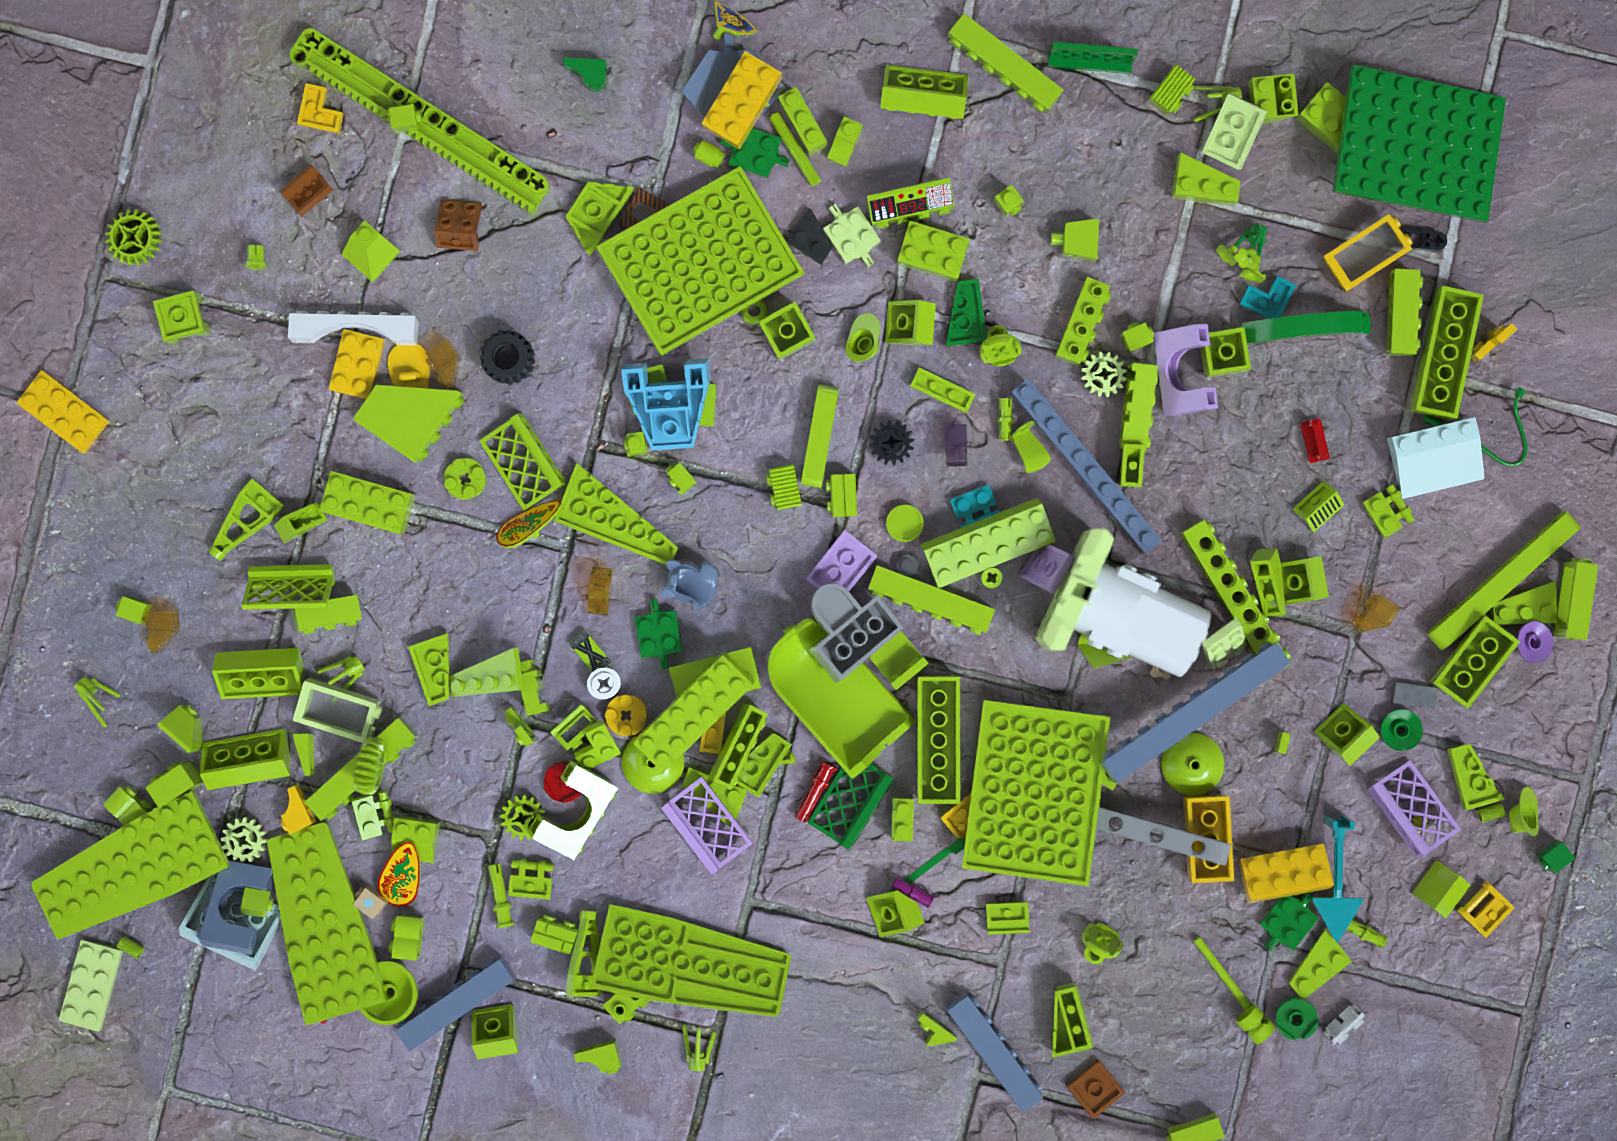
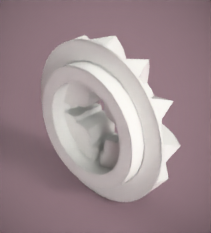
M607 666L605 668L597 667L594 672H590L587 680V688L590 694L598 699L611 698L618 692L621 684L620 677L616 671ZM598 678L602 680L608 678L607 683L609 684V686H600Z

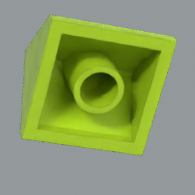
M1435 860L1411 894L1446 919L1471 885L1459 874L1438 860Z

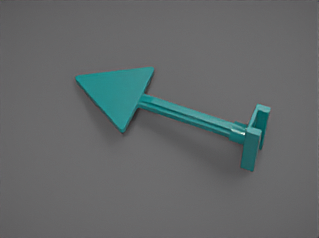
M1324 815V824L1332 829V837H1334L1333 897H1313L1312 901L1336 942H1339L1363 903L1362 898L1342 897L1343 840L1345 838V830L1355 829V821L1346 815H1341V819H1337V821L1329 815Z

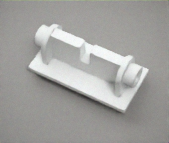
M1354 1004L1348 1006L1339 1015L1344 1021L1342 1024L1335 1018L1325 1027L1326 1030L1323 1033L1328 1039L1334 1038L1332 1040L1334 1045L1337 1042L1341 1044L1348 1038L1349 1035L1347 1033L1352 1028L1356 1030L1364 1023V1013L1362 1012L1358 1015L1357 1013L1360 1010Z

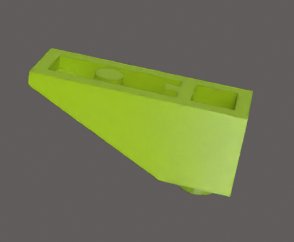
M1277 548L1256 550L1250 563L1263 612L1267 617L1285 615L1282 566Z

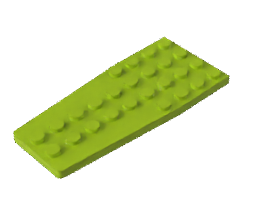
M191 791L167 803L163 808H157L136 818L31 883V887L55 937L62 939L176 894L231 865L195 791Z
M322 822L300 829L290 835L286 833L270 838L267 841L288 961L305 1025L314 1024L388 1001L373 944L361 911L353 905L356 901L355 894L330 825Z
M609 904L590 988L654 1002L777 1017L782 1006L791 956L785 952L678 919Z

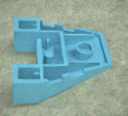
M709 358L687 360L684 365L686 381L649 383L647 363L625 364L622 368L624 392L633 406L632 409L641 423V428L652 450L694 447L711 380Z

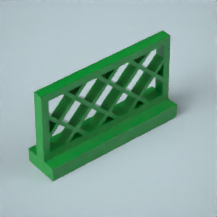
M1053 42V45L1049 46L1048 67L1131 74L1132 65L1138 56L1139 49Z
M871 763L868 766L870 769H864L859 773H863L865 786L856 788L853 786L852 778L848 774L843 775L845 770L841 768L808 821V824L835 840L847 850L853 848L895 778ZM875 771L881 775L876 783L868 785L866 772ZM849 777L851 789L840 791L838 786L839 780ZM866 788L867 799L857 803L855 790ZM852 791L854 803L843 806L840 794ZM838 795L840 807L829 809L827 804L829 796ZM855 806L857 815L854 819L846 820L844 808ZM841 809L843 821L832 824L830 811ZM826 812L829 825L820 826L814 822L818 814ZM844 824L846 832L842 839L834 835L833 826ZM830 827L831 832H829L825 828Z

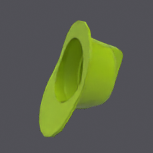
M864 313L855 319L845 347L846 355L850 360L854 362L866 361L873 358L879 351L881 325L875 315Z
M1524 787L1520 793L1519 803L1509 810L1510 827L1513 833L1528 832L1531 836H1536L1539 832L1538 801L1534 791L1530 787Z

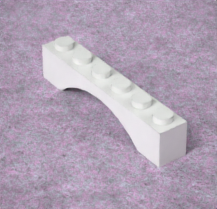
M300 310L296 311V313H289L288 339L292 343H315L321 337L334 331L361 328L378 332L389 338L396 345H417L419 321L411 313L392 315L388 312H380L379 315H371L369 312H359L358 315H350L349 312L340 311L338 314L317 311V314H309L307 311Z

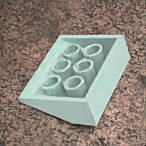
M1475 417L1387 438L1398 487L1403 495L1402 499L1484 479L1481 440Z
M214 875L207 878L179 927L180 936L199 945L201 943L198 940L199 938H197L199 926H203L204 908L206 905L209 906L211 899L209 898L210 888L215 886L217 879ZM239 891L226 899L222 906L221 915L230 924L255 928L258 935L252 955L203 947L256 971L281 922L279 906L274 903L272 912L268 911L267 918L241 914L244 891Z

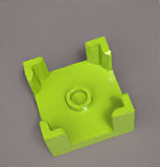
M193 290L153 301L163 342L174 344L180 342L179 339L211 334L208 323H205L202 318L199 303L202 304L200 293Z

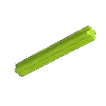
M779 112L772 114L769 119L810 185L812 187L816 186L821 182L817 172Z

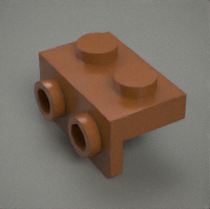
M310 165L293 181L287 184L280 193L288 200L297 213L303 217L332 192L333 189L323 176Z

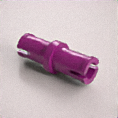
M899 877L895 878L891 886L892 890L901 892L927 908L930 907L934 899L933 895L919 889L918 885H911Z

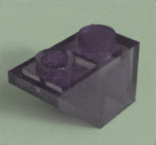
M945 424L946 467L967 466V424Z

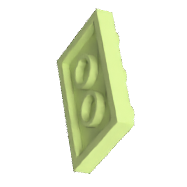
M1228 94L1202 153L1241 170L1268 111L1235 95Z
M1236 618L1201 643L1207 662L1213 670L1217 667L1225 666L1228 663V659L1234 655H1240L1247 646L1242 625Z

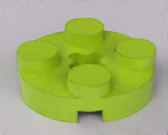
M470 458L456 459L445 471L444 485L452 496L468 500L477 497L484 491L487 477L484 468L479 462ZM466 473H468V478L471 479L470 483L466 482L465 485H463L460 477L461 475H465Z

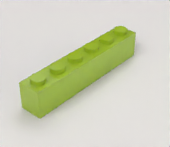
M963 13L948 33L949 43L953 47L963 49L966 52L965 55L974 62L977 60L983 65L982 68L991 75L994 73L998 76V80L1004 86H1011L1015 89L1016 95L1023 100L1028 99L1032 102V107L1038 112L1042 113L1043 111L1047 114L1061 96L1064 89L965 13Z
M876 565L868 587L869 590H872L871 595L873 596L878 595L881 599L883 595L891 597L890 602L900 606H902L903 602L911 605L910 609L919 613H922V610L931 612L930 617L940 621L942 617L950 620L949 624L961 628L962 624L970 627V632L981 635V632L987 633L995 612L993 608Z
M403 717L397 718L376 737L385 740L387 743L386 764L388 762L393 764L400 758V751L404 748L408 750L416 743L414 739L418 734ZM358 754L304 802L321 821L326 818L328 820L332 819L338 813L337 808L340 805L346 806L351 802V799H354L352 795L356 791L353 787V776Z

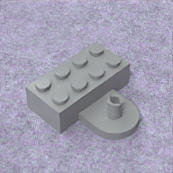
M826 584L815 591L811 598L810 607L814 618L828 635L809 651L836 683L844 679L904 627L878 595L871 598L861 607L843 586Z

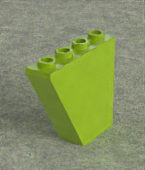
M375 385L353 420L414 463H419L420 460L423 462L430 452L428 448L431 444H435L441 437L439 432L443 426L447 427L452 421L453 417L451 415L454 410H458L463 405L465 393L453 390Z

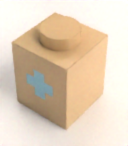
M369 885L365 889L362 887L354 896L356 901L353 905L373 920L379 915L388 900Z

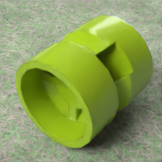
M1252 1004L1239 1014L1235 1022L1243 1031H1248V1037L1258 1045L1274 1032L1276 1026L1267 1017L1263 1018L1264 1013L1256 1004Z

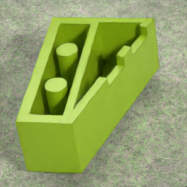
M358 595L330 599L327 608L291 609L295 633L303 632V635L315 633V629L324 628V631L337 629L336 625L343 623L345 627L358 625L357 621L362 620Z
M1077 981L1057 986L1055 990L1052 1058L1091 1049L1094 1045Z

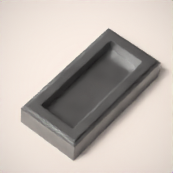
M1394 682L1391 702L1435 709L1438 688Z

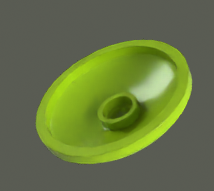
M1190 733L1163 752L1161 770L1166 782L1177 792L1191 796L1201 795L1212 790L1220 781L1224 771V757L1219 746L1211 738L1200 733ZM1194 761L1198 762V767L1196 769H1193L1191 767V764Z
M635 736L627 744L622 755V770L627 781L635 789L648 794H658L672 788L682 776L684 755L682 754L663 773L658 767H650L648 765L649 759L633 744L637 737Z
M393 961L378 962L388 1001L360 1009V1011L367 1019L376 1024H396L407 1018L413 1011L418 998L417 983L413 974L402 964ZM389 988H392L394 990L393 995L389 994Z

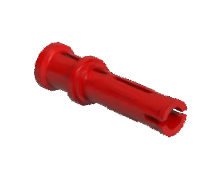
M820 760L819 763L821 765L816 775L812 776V784L794 816L805 823L824 788L828 787V781L833 771L837 770V767L824 760Z

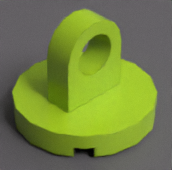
M1001 325L991 327L987 332V339L980 346L982 361L986 364L992 363V366L997 367L1013 363L1016 357L1022 353L1019 339L1009 335L1007 329Z
M1093 923L1088 924L1083 930L1081 937L1086 946L1084 951L1086 960L1092 964H1100L1105 958L1117 957L1123 949V941H1120L1118 938L1120 935L1117 931L1103 923H1097V925H1092Z

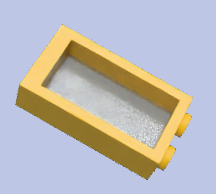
M1386 215L1322 257L1344 292H1347L1412 250L1410 245L1413 243L1406 233L1402 234L1399 229L1401 224L1395 216Z

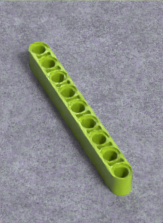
M1567 510L1559 514L1432 627L1427 633L1429 638L1440 650L1447 648L1581 528L1578 522Z

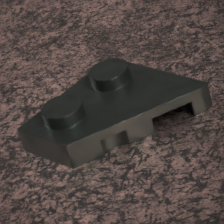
M808 208L788 238L787 243L822 265L833 249V246L813 211Z

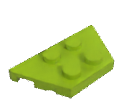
M587 182L565 216L590 257L634 191L632 186L626 187L615 184Z

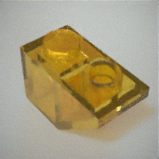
M446 339L426 352L428 357L426 362L432 370L436 369L439 376L437 379L441 386L452 390L455 388L461 358L450 341Z
M592 567L588 583L587 613L608 616L614 569Z
M1380 595L1370 596L1364 604L1365 610L1362 615L1359 614L1355 618L1352 631L1362 633L1390 626L1400 607Z
M179 610L148 611L145 624L146 628H149L147 648L150 649V653H161L180 631Z

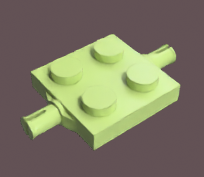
M837 204L831 206L829 210L834 215L835 220L823 228V231L845 265L859 258H862L867 268L875 264L868 253L881 240L860 208L856 207L850 212L842 214Z

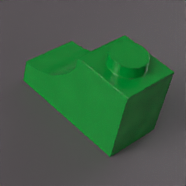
M564 57L565 70L580 75L584 80L585 87L589 88V91L601 92V89H607L608 63L606 59Z

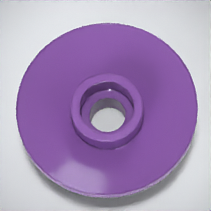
M1537 621L1528 622L1520 628L1516 638L1520 641L1517 645L1520 656L1529 663L1545 661L1553 649V637L1549 628Z

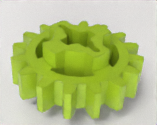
M526 794L523 795L521 800L518 795L515 796V802L511 799L508 800L509 807H502L506 813L500 815L501 818L505 819L501 826H507L505 833L511 831V838L519 835L520 841L524 839V836L528 840L532 839L527 832L531 826V821L538 814L541 815L546 811L545 809H539L542 804L541 802L534 803L535 797L527 800ZM525 804L531 806L534 810L527 809ZM515 806L516 813L510 818V812ZM521 812L523 815H531L525 820V823L523 820H516L521 815ZM512 825L521 827L522 831L515 829Z

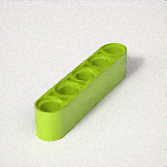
M818 385L801 485L822 488L839 393L838 387Z

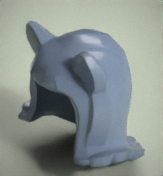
M667 561L666 565L669 569L666 578L667 586L661 590V595L665 598L675 597L683 603H692L693 610L705 607L712 600L717 590L718 572L715 566L708 562H702L700 567L692 562Z

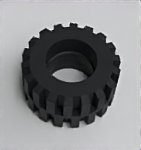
M500 330L497 334H491L489 339L486 338L484 347L481 346L480 349L482 351L480 360L482 361L481 366L488 376L499 383H506L508 385H512L515 382L519 383L523 378L526 379L528 377L527 374L532 372V365L535 364V353L532 345L525 337L512 330ZM511 345L518 350L519 360L513 368L505 370L497 365L496 356L502 347Z

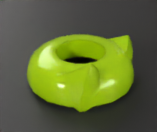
M762 300L751 305H756L760 308L758 316H750L748 313L749 307L741 311V318L746 323L758 325L759 321L767 317V306Z

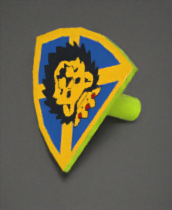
M714 0L716 27H718L713 34L715 39L720 40L724 32L740 37V35H752L758 32L741 14Z

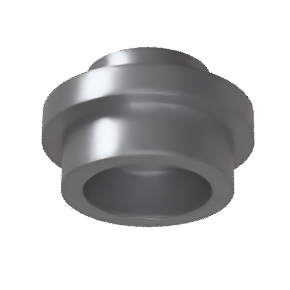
M904 555L898 560L897 569L902 575L910 576L917 571L918 563L913 556Z

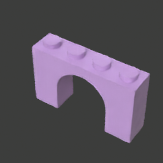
M1195 324L1154 333V346L1157 356L1156 365H1158L1159 387L1164 416H1177L1218 408L1216 387L1189 390L1181 383L1178 376V363L1186 351L1210 345L1208 324Z

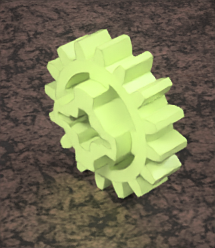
M1099 352L1098 358L1092 355L1090 356L1092 362L1087 360L1084 362L1087 368L1081 369V372L1085 373L1081 380H1086L1087 383L1083 387H1090V394L1096 391L1097 397L1104 393L1105 397L1108 398L1109 392H1112L1114 395L1117 394L1116 387L1118 389L1123 388L1120 382L1126 381L1127 378L1123 377L1122 374L1126 373L1127 370L1121 369L1124 362L1118 363L1117 355L1114 358H1110L1111 353L1108 352L1103 357L1102 352ZM1107 362L1111 363L1115 367V369L1109 367L1107 365ZM1097 363V370L1090 373L1092 366ZM1102 370H1104V373L1110 374L1105 380L1103 377L1097 376ZM1117 377L1115 384L1110 387L1111 379ZM1092 381L1099 383L1101 388L1095 386Z
M244 817L242 821L240 818L235 819V824L233 822L227 824L230 829H224L222 832L226 834V837L221 838V841L226 842L222 849H228L226 856L234 855L232 861L240 858L241 863H245L247 859L249 862L254 861V856L257 858L262 856L259 851H265L266 847L263 846V843L268 842V839L263 838L267 831H261L263 824L256 825V819H252L249 822L248 817ZM246 826L242 832L236 831L238 827ZM246 836L245 840L248 843L243 844L244 840L241 837ZM247 848L254 849L251 853L244 854Z

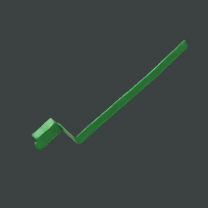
M958 838L906 877L904 881L911 884L949 854L953 853L956 855L965 848L964 839Z

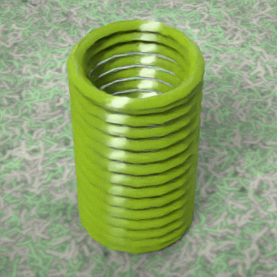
M1501 803L1477 811L1479 820L1482 823L1506 815Z
M123 936L116 946L136 959L142 955L145 949L144 946L135 941L133 942L126 936Z

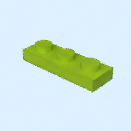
M920 367L910 385L911 388L967 414L976 395Z

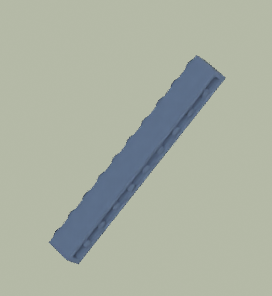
M1027 378L1016 387L1010 395L1028 417L1035 421L1037 428L1142 555L1147 554L1162 541L1161 538L1031 381Z
M1266 642L1258 647L1259 652L1254 655L1250 653L1242 658V663L1237 667L1233 665L1224 671V676L1219 679L1217 677L1206 683L1208 687L1202 691L1198 689L1189 695L1190 699L1185 703L1180 701L1172 707V712L1167 715L1163 713L1154 719L1156 723L1150 727L1145 725L1137 731V736L1124 739L1120 742L1121 747L1115 751L1112 748L1102 755L1104 758L1099 762L1113 783H1119L1290 665L1291 662L1278 643Z

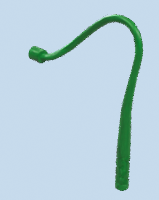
M1520 387L1517 388L1514 394L1516 397L1513 403L1514 415L1523 443V454L1520 460L1514 463L1505 462L1481 444V450L1508 467L1520 465L1527 456V441L1518 413V401L1520 398H1523L1526 390ZM1424 415L1422 422L1432 427L1444 424L1428 415Z

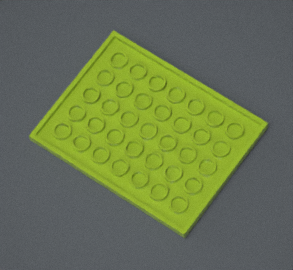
M741 166L596 246V250L660 357L805 274Z
M983 701L962 863L963 869L1089 886L1104 771L1099 761L1104 758L1102 755L1106 752L1110 717Z

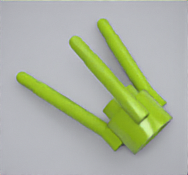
M1195 85L1194 88L1196 90L1222 91L1221 93L1208 94L1207 97H1222L1223 104L1228 94L1242 99L1240 87ZM1221 108L1195 118L1194 122L1220 113Z
M349 656L342 661L317 670V673L320 674L346 664L343 666L345 670L331 679L328 684L331 685L348 674L350 677H353L343 687V689L347 690L363 675L362 671L365 670V667L357 656L353 658ZM335 696L331 702L335 703L339 697Z
M85 676L76 683L74 689L79 692L78 695L85 701L102 726L106 727L107 724L91 703L92 701L101 711L105 710L101 703L93 696L97 691L95 687L97 686L116 697H120V694L98 682L95 678L90 680Z
M683 1024L686 1062L689 1063L688 1069L691 1071H704L705 1064H709V1056L716 1032H712L704 1055V1052L700 1051L701 1028L698 1027L695 1051L691 1053L686 1024Z

